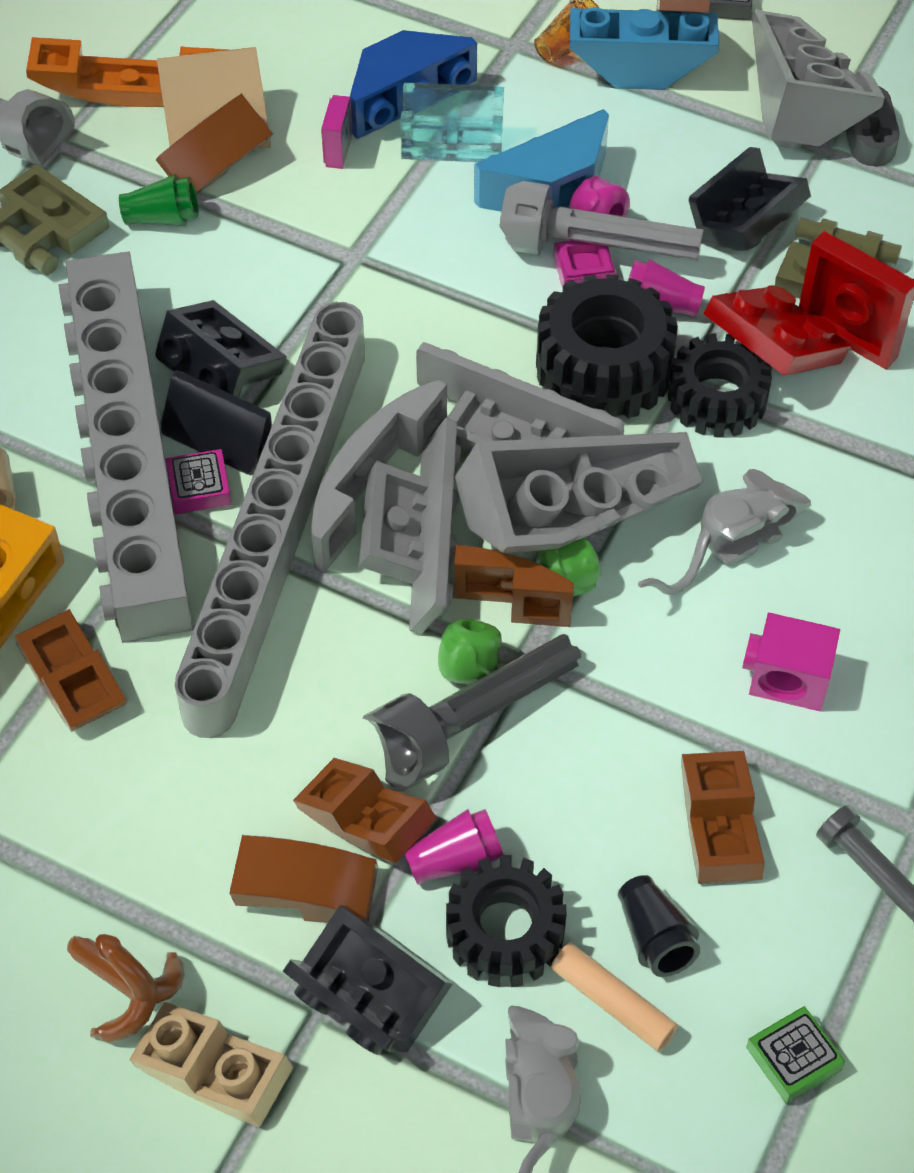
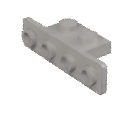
M423 342L416 351L417 384L422 386L432 381L440 380L447 384V397L458 401L447 418L457 422L456 444L461 446V452L470 454L477 441L624 435L625 423L621 419L611 416L606 411L593 409L560 396L553 390L532 385L512 377L502 370L489 368L459 356L454 351L441 349L426 342Z
M448 418L443 420L423 445L420 476L376 461L367 473L359 567L412 584L409 631L422 634L437 617L441 618L445 615L453 596V586L448 583V569L456 546V539L451 535V518L458 503V491L453 489L454 471L461 456V446L456 444L457 422Z

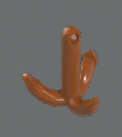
M100 934L95 942L90 938L74 935L67 943V952L76 962L130 999L129 1007L122 1015L105 1022L98 1028H92L90 1031L91 1038H98L110 1043L136 1034L150 1020L155 1005L171 999L182 987L185 976L184 965L177 957L176 952H167L162 975L153 978L145 967L121 945L119 939L115 936Z

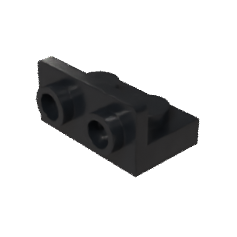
M215 300L167 310L155 352L156 358L171 371H182L238 398L243 385L281 375L287 358L285 354Z

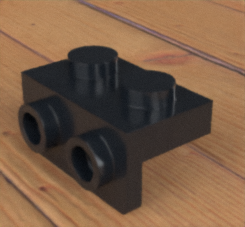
M748 147L691 194L688 202L696 228L703 229L702 243L729 247L735 251H748L756 247L762 238L778 224L789 219L793 212L811 197L807 178L767 173L760 148Z
M344 905L338 907L303 961L290 959L283 969L287 976L298 983L294 994L301 1001L324 1015H328L332 1009L350 1023L346 1034L361 1047L376 1055H380L383 1050L388 1052H408L453 985V983L353 909Z

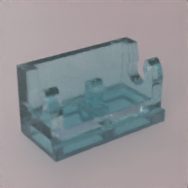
M404 83L403 111H401V159L480 162L492 155L501 153L504 87Z

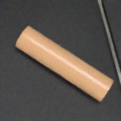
M572 942L566 944L555 957L551 965V969L655 1051L660 1052L672 1039L678 1028L677 1023Z

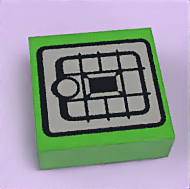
M805 1005L750 1037L746 1045V1049L785 1104L842 1071L846 1062Z

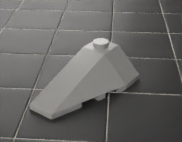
M754 9L752 26L762 120L770 139L774 140L775 143L792 149L801 148L802 144L819 147L882 108L885 97L875 79L866 71H857L855 75L849 70L851 59L844 53H834L824 48L827 39L801 17Z
M687 432L477 441L455 475L468 528L502 553L559 549L692 491L703 483Z

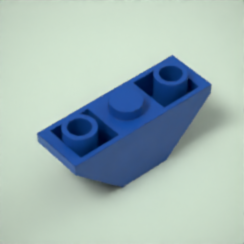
M402 30L364 48L350 93L352 135L358 140L476 82L478 43L472 37Z

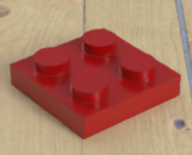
M823 231L811 243L799 307L809 315L822 317L832 323L837 329L836 335L851 345L850 350L887 370L899 356L914 301V279Z
M774 285L712 295L703 313L783 376L841 364L851 347L850 344L836 335L837 329L832 323L822 317L809 315L795 304L796 298L790 292Z

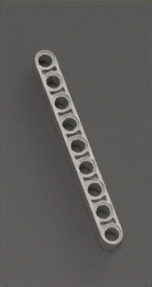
M337 301L328 303L319 308L313 318L177 671L174 686L184 727L197 737L214 738L228 731L236 720L365 361L363 315L360 309L353 304ZM225 646L231 647L225 650H217L218 648H222ZM205 696H214V698L210 700L197 701L199 698Z

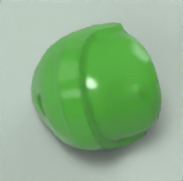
M586 538L579 539L559 549L538 550L534 560L535 563L573 582V597L583 595L594 589L601 575L599 558L595 549Z
M462 619L449 624L442 634L438 651V666L441 675L450 682L472 684L496 671L498 650L502 647L501 632L489 623L474 619Z

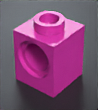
M768 612L763 634L750 633L742 669L754 671L749 695L821 712L831 678L841 629Z

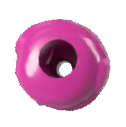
M593 176L584 180L576 189L571 198L569 208L626 217L630 208V197L621 185L612 184L600 176Z

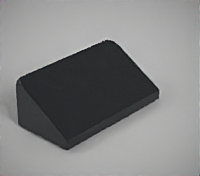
M176 370L170 379L161 421V433L198 452L222 449L225 465L247 475H253L272 427L271 413L182 371Z

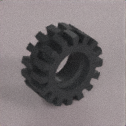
M711 333L707 334L704 344L699 337H695L690 340L689 348L682 345L677 352V358L673 359L668 391V401H671L670 409L673 415L681 413V424L687 428L694 421L696 422V433L704 435L707 427L713 428L714 437L719 438L724 437L725 429L730 428L732 436L742 434L744 425L749 430L757 425L758 418L762 419L765 414L773 377L771 376L772 366L755 353H751V350L743 344H734L735 338L727 333L725 341H718L717 334ZM708 379H723L735 384L739 389L728 392L715 391L707 388L701 382Z
M500 855V867L492 868L489 857L479 860L478 873L474 874L467 867L460 873V886L453 883L449 891V903H446V939L448 948L453 947V959L458 966L467 962V975L473 979L478 980L482 972L488 973V985L500 987L501 976H510L511 987L522 986L523 976L528 972L533 981L537 980L544 974V964L546 963L551 967L559 953V948L562 949L567 916L566 904H563L564 893L559 884L551 887L552 874L545 868L537 876L533 874L534 861L524 857L520 869L511 867L512 855ZM512 903L523 907L528 912L532 924L529 930L520 938L511 940L497 939L488 935L480 924L482 913L493 904Z

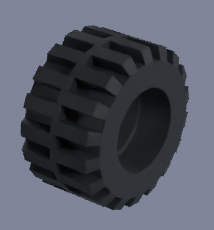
M607 274V277L604 279H597L595 275L585 276L581 283L572 280L563 285L562 292L554 291L547 298V306H542L539 313L536 352L537 380L539 385L545 386V389L553 390L560 396L593 409L606 411L616 418L617 416L625 415L628 419L639 416L640 408L652 409L657 405L658 396L664 397L669 389L678 329L677 319L672 317L673 308L668 301H659L660 293L654 288L644 289L641 287V281L632 278L628 281L618 279L619 275Z

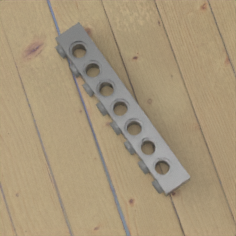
M130 251L66 260L68 283L58 284L63 314L64 316L73 315L74 322L64 323L69 356L79 355V362L69 364L75 397L84 396L85 404L75 405L80 438H90L91 447L81 448V457L86 482L96 481L97 491L87 493V501L92 526L103 527L104 537L93 538L98 572H109L110 584L99 586L105 621L117 620L122 643L193 631Z

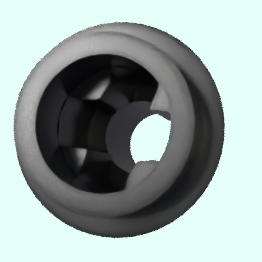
M640 875L625 882L618 891V898L622 904L639 963L643 967L650 968L653 974L658 977L672 976L687 969L700 954V946L697 943L699 937L698 929L661 888L655 884L652 877Z

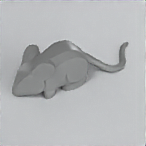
M749 469L743 475L747 488L722 491L708 500L701 517V531L695 551L684 577L673 585H667L656 578H647L639 581L638 586L640 588L653 586L663 594L675 595L691 585L697 576L707 548L726 565L738 563L757 552L759 541L763 540L768 544L778 542L783 536L778 527L790 523L797 516L805 512L811 506V500L790 486L773 480L764 472Z
M511 1005L508 1008L511 1039H505L506 1078L509 1084L508 1105L511 1139L536 1142L523 1159L518 1172L532 1173L536 1163L550 1149L555 1140L571 1129L580 1111V1085L574 1071L578 1063L576 1051L579 1043L577 1033L571 1028L554 1024L547 1017L535 1011Z

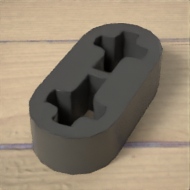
M880 86L879 88L885 97L882 108L846 130L853 157L862 164L875 167L886 165L893 160L900 135L891 97L888 91Z

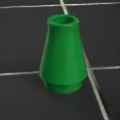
M173 174L132 192L119 194V209L125 225L135 223L187 225V220L195 219L199 216L197 194L191 177L179 178L177 174Z

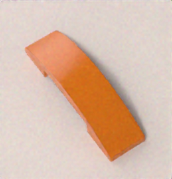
M31 38L26 68L28 79L56 92L86 101L126 107L163 106L157 60L83 56L81 40ZM180 46L179 56L229 49Z

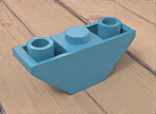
M597 7L588 9L570 8L569 49L615 88L665 90L718 53V13L652 11L649 9L614 10Z
M602 109L475 163L474 203L479 208L501 212L506 188L521 181L551 185V200H554V208H569L574 192L583 181L593 176H600L607 149L609 114Z

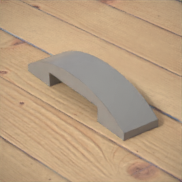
M435 380L391 401L364 422L337 453L326 471L314 503L311 535L314 567L316 570L325 573L356 535L354 503L366 489L367 473L376 461L386 464L399 448L418 457L422 453L423 445L443 420L447 418L446 383Z

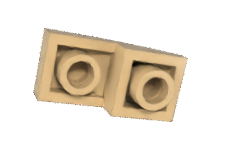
M168 1002L163 1003L129 1059L136 1068L171 1088L220 1112L259 1128L293 1069L285 1054L229 1035L219 1020Z

